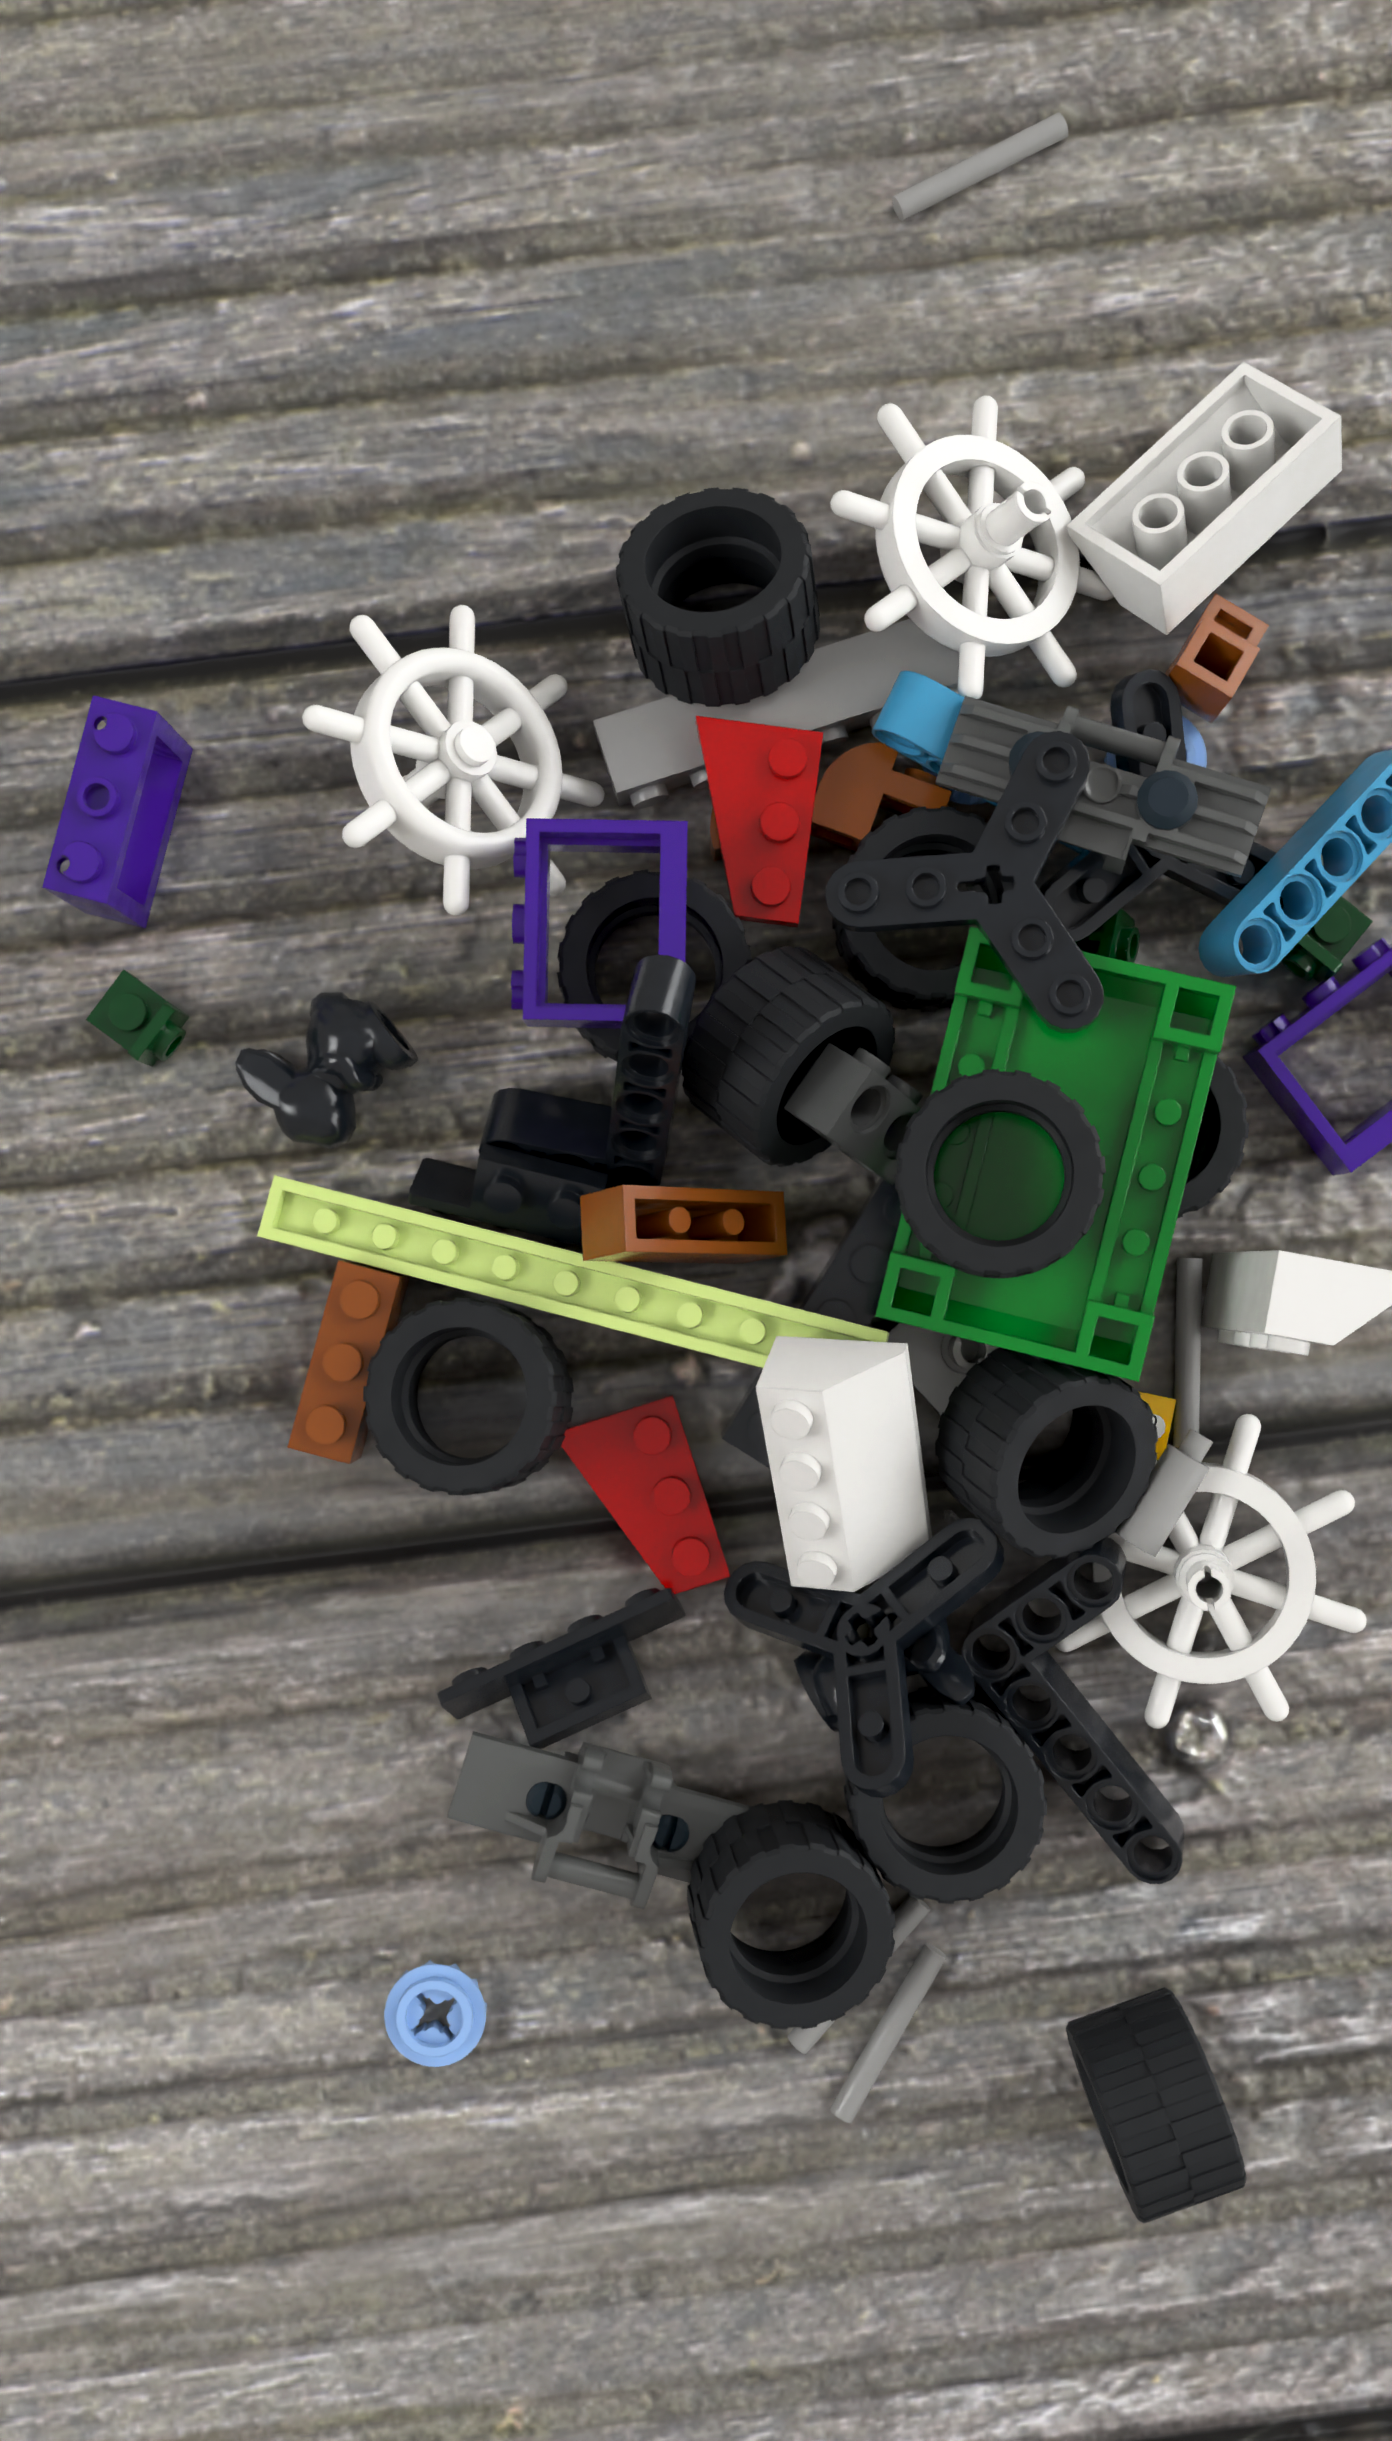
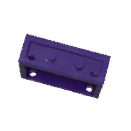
M95 695L92 696L42 888L86 914L145 929L193 751L192 747L157 711ZM103 720L106 726L98 730V724ZM69 860L70 865L66 871H63L64 874H62L60 869L61 864L64 861Z
M526 818V838L514 839V877L525 878V904H513L512 939L513 944H524L523 970H512L511 1008L512 1010H523V1021L527 1027L621 1028L626 1005L548 1003L550 851L660 853L658 955H668L686 963L688 821Z
M1383 937L1365 948L1351 960L1357 970L1340 983L1333 976L1322 981L1307 992L1301 999L1308 1007L1290 1021L1282 1013L1257 1030L1252 1035V1038L1258 1045L1242 1056L1333 1176L1352 1173L1392 1142V1100L1340 1138L1278 1056L1384 975L1389 973L1392 977V944L1389 945Z

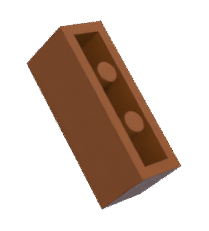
M620 1185L580 1196L583 1261L745 1264L787 1255L783 1191Z
M338 1260L287 1448L346 1464H351L362 1457L369 1431L365 1419L367 1416L366 1402H363L364 1386L367 1384L369 1374L367 1369L371 1357L376 1355L381 1345L379 1342L388 1331H392L397 1326L410 1279L409 1276L352 1261Z

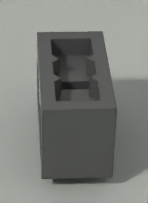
M828 1043L784 1109L850 1159L893 1186L895 1183L894 1174H897L898 1161L896 1154L899 1142L902 1143L907 1131L906 1125L914 1113L917 1114L921 1109L917 1104L923 1095L893 1074L886 1080L885 1078L891 1071V1068L861 1047H858L853 1056Z

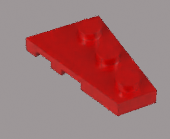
M696 716V727L719 836V845L732 912L736 918L739 917L743 921L798 927L824 732Z
M673 1394L566 1428L564 1433L566 1437L561 1447L665 1589L671 1588L674 1594H678L731 1577Z

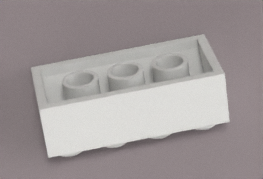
M1242 362L1067 525L1068 535L1118 603L1165 635H1168L1342 471L1341 415L1251 365Z
M1281 1250L1213 1253L1201 1327L1219 1330L1217 1340L1219 1343L1308 1356L1311 1343L1334 1346L1392 1305V1271Z
M776 1336L757 1382L756 1392L791 1586L855 1592L882 1578L932 1538L908 1343Z

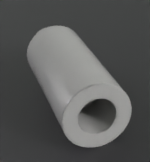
M1190 1429L1179 1448L1168 1444L1156 1463L1155 1468L1151 1471L1150 1483L1144 1496L1140 1497L1135 1505L1136 1509L1127 1520L1125 1519L1116 1528L1115 1533L1142 1551L1156 1557L1210 1469L1201 1462L1213 1441Z

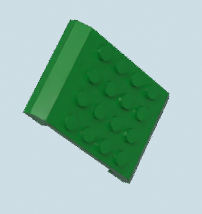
M970 927L931 1094L952 1084L951 1081L964 1075L968 1077L980 1074L982 1070L999 1069L1001 1072H1015V1070L1032 1073V1077L1045 1082L1049 1080L1061 1087L1060 1091L1071 1100L1075 1099L1085 1110L1084 1115L1091 1126H1095L1100 1141L1098 1143L1101 1155L1105 1156L1106 1168L1102 1183V1189H1105L1102 1203L1097 1208L1093 1218L1095 1221L1087 1234L1063 1258L1031 1274L999 1279L967 1274L938 1259L916 1238L911 1227L905 1221L903 1213H901L875 1317L1139 1382L1155 1319L1156 1302L1217 1055L1221 1052L1237 986L1082 952L1100 979L1104 989V1003L1097 1019L1087 1029L1077 1033H1060L1048 1028L1040 1020L980 929ZM993 1112L982 1114L969 1119L957 1127L942 1145L935 1164V1190L945 1213L964 1231L987 1240L1016 1239L1039 1228L1056 1209L1064 1186L1063 1161L1053 1139L1035 1122L1012 1113Z

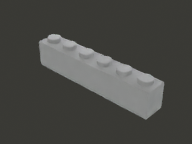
M911 619L892 624L879 632L870 631L814 649L815 651L809 662L804 663L800 668V673L790 682H785L777 688V691L765 697L760 696L752 699L748 703L706 707L705 704H688L679 701L677 697L671 695L593 720L596 738L618 806L632 802L634 809L647 808L668 799V790L692 783L694 790L708 788L703 754L696 727V716L824 732L821 751L846 742L849 739L848 732L870 725L873 729L901 671L907 670L924 675L958 694L959 652L935 641L918 628Z

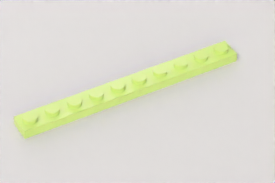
M276 1175L273 1177L257 1234L258 1237L759 1368H764L776 1336L888 1342L890 1335L887 1331L617 1262L583 1261V1254Z

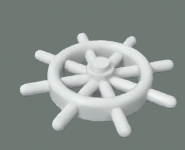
M984 395L975 401L972 413L971 435L948 436L936 440L925 446L902 410L897 405L888 403L879 409L877 420L905 464L892 477L880 501L847 490H841L833 495L830 502L831 509L837 516L875 528L877 555L883 576L891 593L866 611L864 615L866 627L871 631L879 632L888 628L904 615H907L925 634L940 644L958 651L957 689L958 694L964 698L969 696L979 699L982 696L985 657L1011 654L1028 645L1058 687L1065 688L1071 686L1077 679L1076 669L1050 630L1064 617L1076 592L1102 601H1107L1114 597L1095 571L1080 567L1079 548L1067 532V525L1072 520L1064 501L1083 487L1085 484L1084 472L1077 467H1070L1049 481L1026 457L1009 446L996 441L998 406L996 400L991 396ZM946 475H958L969 478L967 506ZM922 489L945 522L916 513ZM994 491L1001 495L1005 501L1001 504L993 503ZM1028 532L1036 552L1022 548L1024 536ZM919 542L939 548L941 558L927 566ZM1011 572L1038 580V588L1033 603H1031ZM953 580L963 584L962 605L943 589ZM989 588L1010 619L987 617Z
M458 605L451 611L449 648L424 649L403 658L398 655L371 618L365 615L354 617L350 623V633L381 675L365 691L354 715L320 705H312L304 710L302 716L303 724L307 729L350 742L356 779L369 808L345 825L342 831L344 842L349 847L359 848L387 829L410 850L430 861L444 865L443 905L445 910L453 916L462 915L468 909L470 869L495 866L513 857L514 839L526 838V818L552 819L560 799L589 807L598 806L604 800L605 793L600 784L562 773V761L558 742L544 711L566 694L568 690L566 679L561 675L553 674L528 690L506 669L483 656L475 654V616L473 610L466 605ZM423 686L448 688L447 719L424 690ZM398 699H400L426 735L391 725L393 710ZM473 699L481 703L494 715L482 725L473 722ZM510 737L515 745L520 761L497 755L496 747ZM393 753L416 759V768L402 777ZM493 781L523 788L521 804L517 813ZM471 797L475 799L498 831L487 833L471 831ZM438 799H445V821L428 810ZM550 859V896H558L564 891L566 880Z
M1244 1414L1237 1419L1223 1464L1201 1462L1210 1469L1196 1492H1212L1213 1496L1199 1538L1185 1512L1182 1513L1169 1534V1538L1176 1550L1162 1546L1156 1557L1132 1545L1115 1532L1109 1536V1538H1112L1121 1546L1126 1556V1561L1168 1575L1124 1597L1121 1591L1119 1599L1111 1607L1055 1645L1062 1652H1070L1111 1632L1132 1657L1144 1666L1157 1672L1144 1713L1146 1723L1152 1728L1160 1729L1168 1724L1182 1681L1197 1684H1217L1245 1678L1266 1717L1276 1722L1283 1721L1289 1714V1705L1268 1666L1291 1647L1300 1635L1307 1619L1350 1633H1358L1366 1626L1367 1619L1362 1610L1315 1595L1316 1566L1313 1550L1307 1534L1349 1514L1355 1507L1354 1497L1346 1490H1338L1294 1512L1275 1490L1260 1479L1247 1473L1261 1431L1260 1420L1252 1414ZM1239 1500L1258 1511L1270 1523L1224 1546ZM1281 1547L1283 1548L1286 1562L1285 1585L1236 1570ZM1092 1562L1093 1582H1104L1112 1577L1109 1569L1104 1565ZM1231 1595L1275 1608L1276 1611L1269 1622L1258 1633L1251 1636L1231 1599ZM1180 1598L1166 1643L1149 1633L1136 1620ZM1209 1610L1229 1648L1211 1652L1191 1651L1203 1612Z

